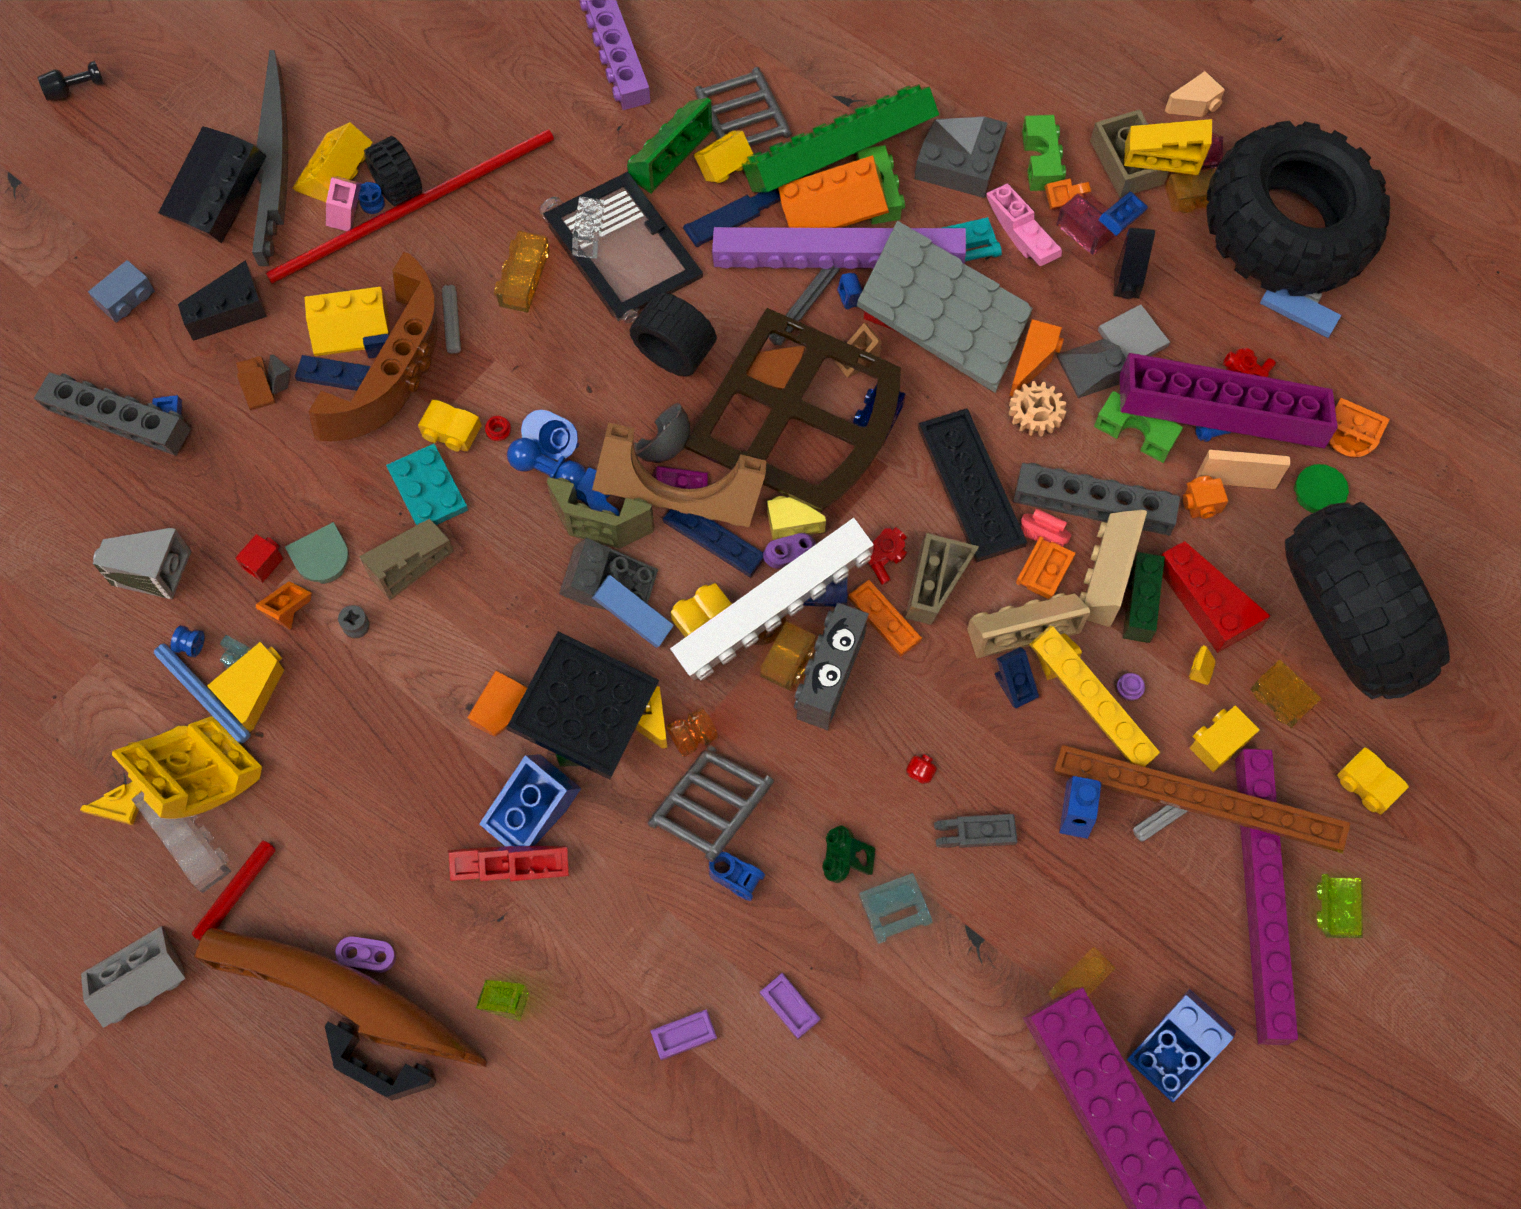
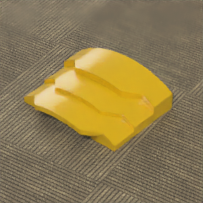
M213 716L188 724V726H177L155 737L128 743V746L112 751V756L128 772V777L144 793L146 803L160 818L166 819L197 815L226 803L260 779L262 766Z

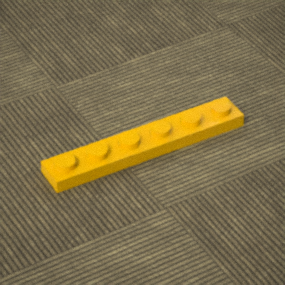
M1049 626L1029 644L1130 763L1145 767L1160 753L1053 626Z

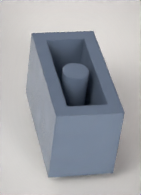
M128 260L88 291L96 306L115 323L126 317L131 310L142 301L147 300L155 292L148 278Z

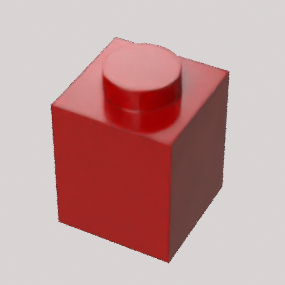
M256 534L235 559L245 572L263 583L280 564L283 557L278 550L280 546L269 537L263 539Z

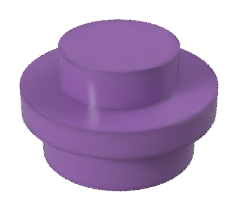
M1127 673L1119 678L1117 691L1122 698L1133 701L1143 695L1145 684L1139 675Z

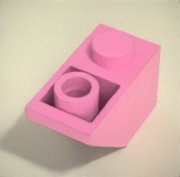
M338 176L331 177L326 201V226L344 231L352 229L362 183Z

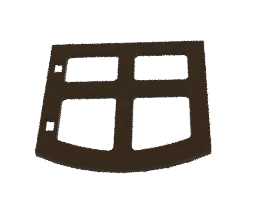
M766 308L686 441L684 448L732 470L740 454L767 460L791 419H797L843 440L855 448L842 464L818 485L810 484L766 463L763 485L822 512L856 484L881 450L890 431L897 408L901 367ZM787 326H791L801 332L796 336L787 332L786 329ZM773 333L807 348L785 388L782 390L773 388L747 375L768 337ZM860 357L873 364L868 368L857 362ZM826 358L834 359L877 379L875 402L866 427H859L802 400ZM737 393L772 409L746 452H741L710 437L731 399Z

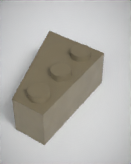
M428 519L359 557L370 579L390 601L454 551L450 540L431 519Z
M926 533L920 545L905 618L931 625L979 546Z

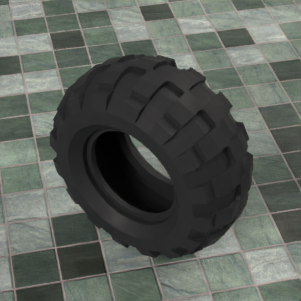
M1283 121L1253 131L1238 140L1233 148L1226 152L1211 177L1208 186L1207 222L1210 234L1216 235L1215 242L1217 244L1215 247L1223 259L1231 258L1236 263L1234 270L1246 280L1250 275L1261 281V288L1274 293L1277 290L1287 289L1290 296H1305L1315 292L1320 294L1345 285L1350 279L1359 276L1380 251L1386 239V228L1389 225L1390 196L1385 194L1386 181L1381 170L1371 167L1369 162L1371 157L1361 147L1355 149L1346 142L1347 136L1336 130L1332 133L1320 129V124L1304 121L1303 124L1295 127L1291 121ZM1269 190H1287L1306 198L1318 209L1326 227L1312 228L1290 220L1275 206L1270 197Z
M1347 502L1330 504L1305 517L1293 529L1295 534L1285 539L1286 559L1314 621L1349 679L1356 688L1370 699L1383 696L1385 699L1402 698L1430 685L1440 675L1441 667L1450 661L1448 638L1438 610L1421 576L1393 531L1375 511L1363 502L1353 505Z

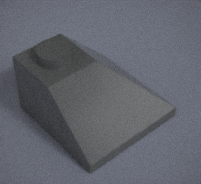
M1101 339L1057 354V358L1078 398L1120 384L1119 374L1126 361V357L1119 345L1106 339Z

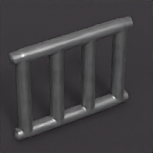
M755 67L752 73L705 88L697 86L694 89L697 98L703 99L753 82H757L760 91L712 106V129L717 140L726 135L725 133L770 118L775 119L778 127L746 137L750 146L780 136L789 138L792 135L790 127L759 67ZM764 99L769 109L720 124L717 117L718 114Z
M708 745L653 813L647 824L654 829L659 826L702 851L710 862H714L769 791L774 780L769 776L765 778L758 776L716 753V749L712 745ZM708 762H711L755 786L756 789L746 800L702 776L700 772ZM693 783L735 806L739 811L729 822L686 798L683 794ZM674 805H677L723 832L711 844L666 818V815Z

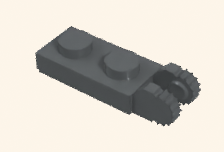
M1014 814L966 816L934 822L935 830L957 829L958 837H941L937 839L936 846L938 848L1017 844Z

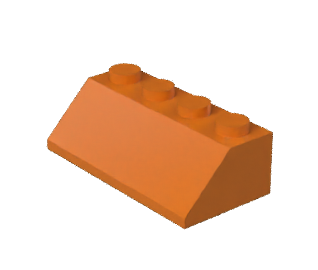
M873 155L778 187L782 208L789 228H842L889 213L881 174Z

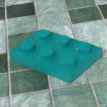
M431 444L386 465L416 525L428 519H431L435 525H438L468 511L467 505L435 444Z

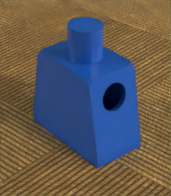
M1072 776L1066 782L1060 834L1088 839L1097 819L1101 781ZM1081 819L1084 820V823H1076L1073 820Z

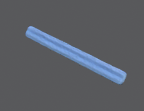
M160 644L155 648L154 654L237 742L243 744L251 737L249 731L166 644Z

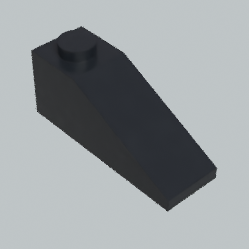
M1129 228L1114 271V296L1125 299H1139L1146 278L1155 230Z

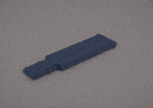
M776 188L769 192H759L751 198L746 195L691 223L685 224L683 229L695 247H700L702 244L713 239L714 227L737 228L759 217L761 210L767 209L781 201L780 193Z

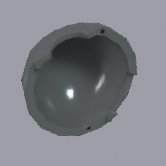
M679 403L670 406L656 419L654 423L657 425L658 432L654 439L645 440L641 438L638 443H634V449L638 457L647 462L661 463L671 460L684 449V445L690 436V422L687 413Z

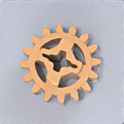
M1032 381L1031 387L1022 384L1021 390L1014 391L1013 398H1011L1009 403V416H1014L1013 425L1020 423L1019 431L1022 432L1025 429H1029L1030 436L1033 435L1034 431H1038L1040 436H1043L1044 430H1047L1050 434L1053 433L1054 427L1059 428L1066 414L1064 410L1066 402L1061 401L1063 394H1055V386L1047 389L1046 382H1042L1041 387L1037 386L1035 381Z

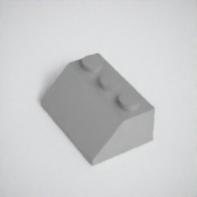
M162 926L81 973L84 1003L103 1028L111 1023L121 1021L126 1017L127 1013L137 1007L148 1005L154 997L166 990L169 991L176 988L181 981L186 979L183 965Z

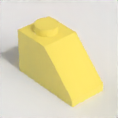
M778 496L767 501V515L772 540L798 533L811 535L825 532V516L808 505L785 496Z

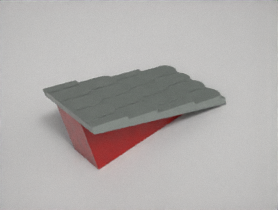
M899 221L896 222L857 301V306L864 310L863 319L901 333L994 393H996L1033 310L1026 301L1001 288L997 282L965 265L959 258L933 244L932 240Z

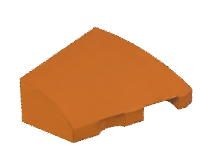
M495 671L467 717L470 725L494 737L505 730L527 687Z

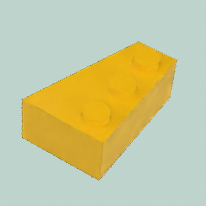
M1212 119L1131 126L1125 141L1124 166L1198 175L1212 144Z

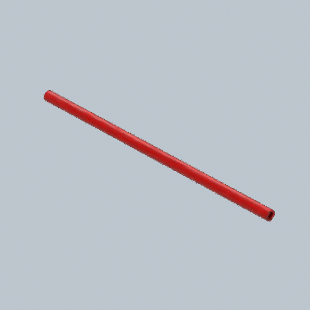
M547 129L266 272V275L271 284L553 141L554 137L551 131Z

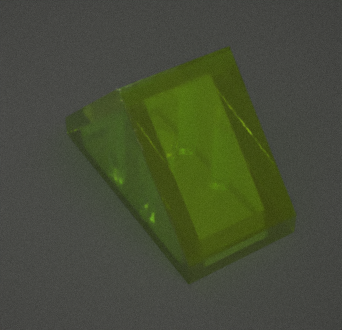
M485 980L476 1009L520 1022L530 993L524 985L519 983Z

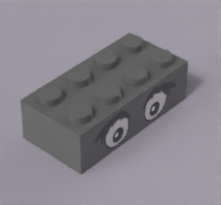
M838 602L834 611L829 610L824 622V626H826L823 635L819 634L814 650L816 652L814 658L809 659L804 673L806 675L804 684H799L794 697L796 699L794 709H797V720L828 731L866 635L869 613Z

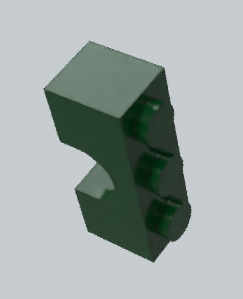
M1137 552L1133 560L1128 587L1131 590V597L1125 613L1123 639L1150 643L1157 631L1164 556Z

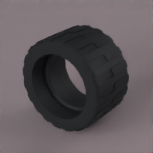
M667 293L655 294L629 329L633 343L642 354L660 368L678 376L693 375L717 340L714 327L700 311L685 300Z

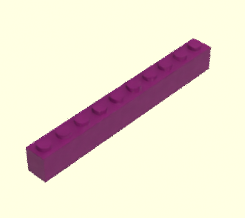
M1243 749L1235 759L1237 792L1277 803L1272 750ZM1240 825L1258 1044L1289 1045L1298 1040L1280 836Z

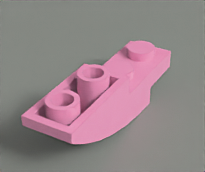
M1008 183L987 193V199L999 222L1026 259L1032 257L1039 266H1042L1061 257L1062 249L1034 220V211Z

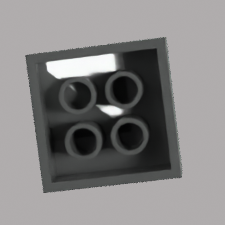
M988 117L935 119L918 156L914 179L985 198L1004 142L1008 123Z

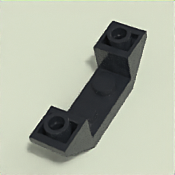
M329 1021L326 1023L325 1031L333 1066L340 1073L391 1101L433 1088L436 1084V1081L430 1077L432 1071L418 1063L415 1064L414 1068L405 1063L392 1086L391 1083L394 1079L382 1072L377 1071L375 1076L365 1071L368 1065L354 1057H351L348 1062L349 1057L359 1042V1039L352 1035L355 1029L341 1021L337 1025Z

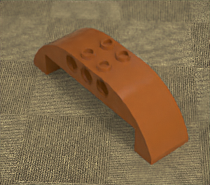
M403 252L392 270L396 301L407 306L351 402L320 391L308 411L314 439L318 441L349 440L366 435L386 424L402 409L410 394L417 391L422 373H426L431 365V356L437 340L435 298L432 284L426 271L409 253Z

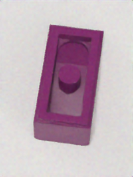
M657 466L652 475L658 481L676 488L697 489L708 486V473Z

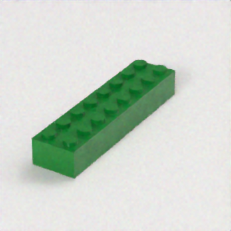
M920 84L912 87L910 85L898 89L897 94L892 96L885 95L876 99L875 104H865L854 109L855 113L849 115L847 113L835 117L832 123L817 125L812 128L813 132L806 134L803 132L791 137L790 142L774 144L769 147L770 152H757L748 156L749 161L743 163L742 167L752 192H769L938 116L939 112L930 86L921 87Z

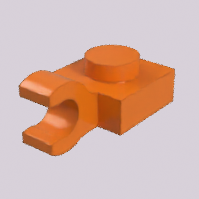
M1071 179L1045 185L1050 210L1074 205L1076 203L1075 197L1087 196L1091 192L1089 182L1072 186Z

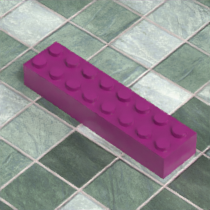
M1134 353L1128 354L1119 374L1120 411L1122 413L1319 448L1327 446L1338 428L1333 389Z
M1073 988L1022 1017L1128 1209H1207L1084 988Z

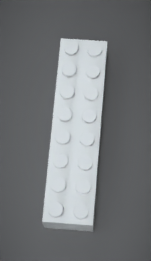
M852 518L671 647V651L693 680L697 678L700 681L704 680L714 672L712 668L720 662L723 665L737 656L736 650L742 646L746 649L759 640L758 635L764 630H767L769 633L781 625L780 620L789 613L790 616H793L801 611L806 600L812 598L814 601L826 592L825 588L833 581L835 584H838L847 578L849 570L855 565L857 568H861L871 560L870 556L873 553L874 544L855 518Z

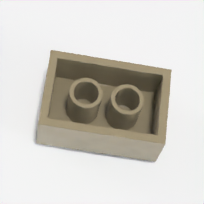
M1140 109L1096 122L1090 140L1120 198L1130 191L1138 193L1164 185L1169 171L1124 166L1125 141L1130 127L1148 125Z

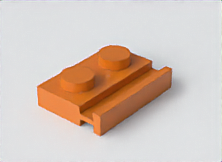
M1040 536L1018 576L1016 584L1024 585L1028 590L1050 600L1055 595L1073 561L1075 552L1054 542L1049 543Z

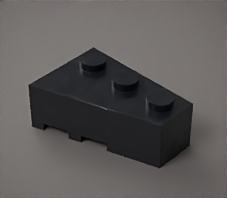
M246 260L178 304L183 323L193 341L267 317L254 277Z

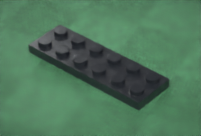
M968 408L919 423V432L968 544L979 546L974 555L976 563L1026 547L1027 540Z

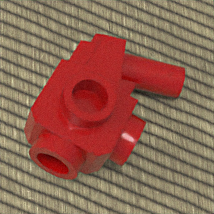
M1249 348L1238 349L1235 353L1230 351L1226 355L1223 365L1229 371L1268 377V373L1276 365V362L1268 358L1260 366L1256 363L1257 357L1254 356V351Z
M897 527L893 530L885 528L872 542L874 544L873 553L870 556L871 560L866 563L873 569L881 585L891 581L884 566L889 561L899 564L908 554L905 551V540L907 537Z

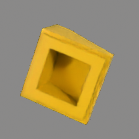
M1203 645L1196 653L1189 674V679L1205 685L1210 683L1215 667V659L1207 646Z

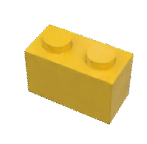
M731 131L693 155L705 180L721 183L729 178L728 174L733 171L743 170L742 164L749 161L747 157L752 155L753 152L743 131Z
M1236 705L1228 712L1222 709L1212 719L1214 724L1210 728L1204 725L1192 736L1195 741L1190 749L1213 773L1253 739L1260 730Z

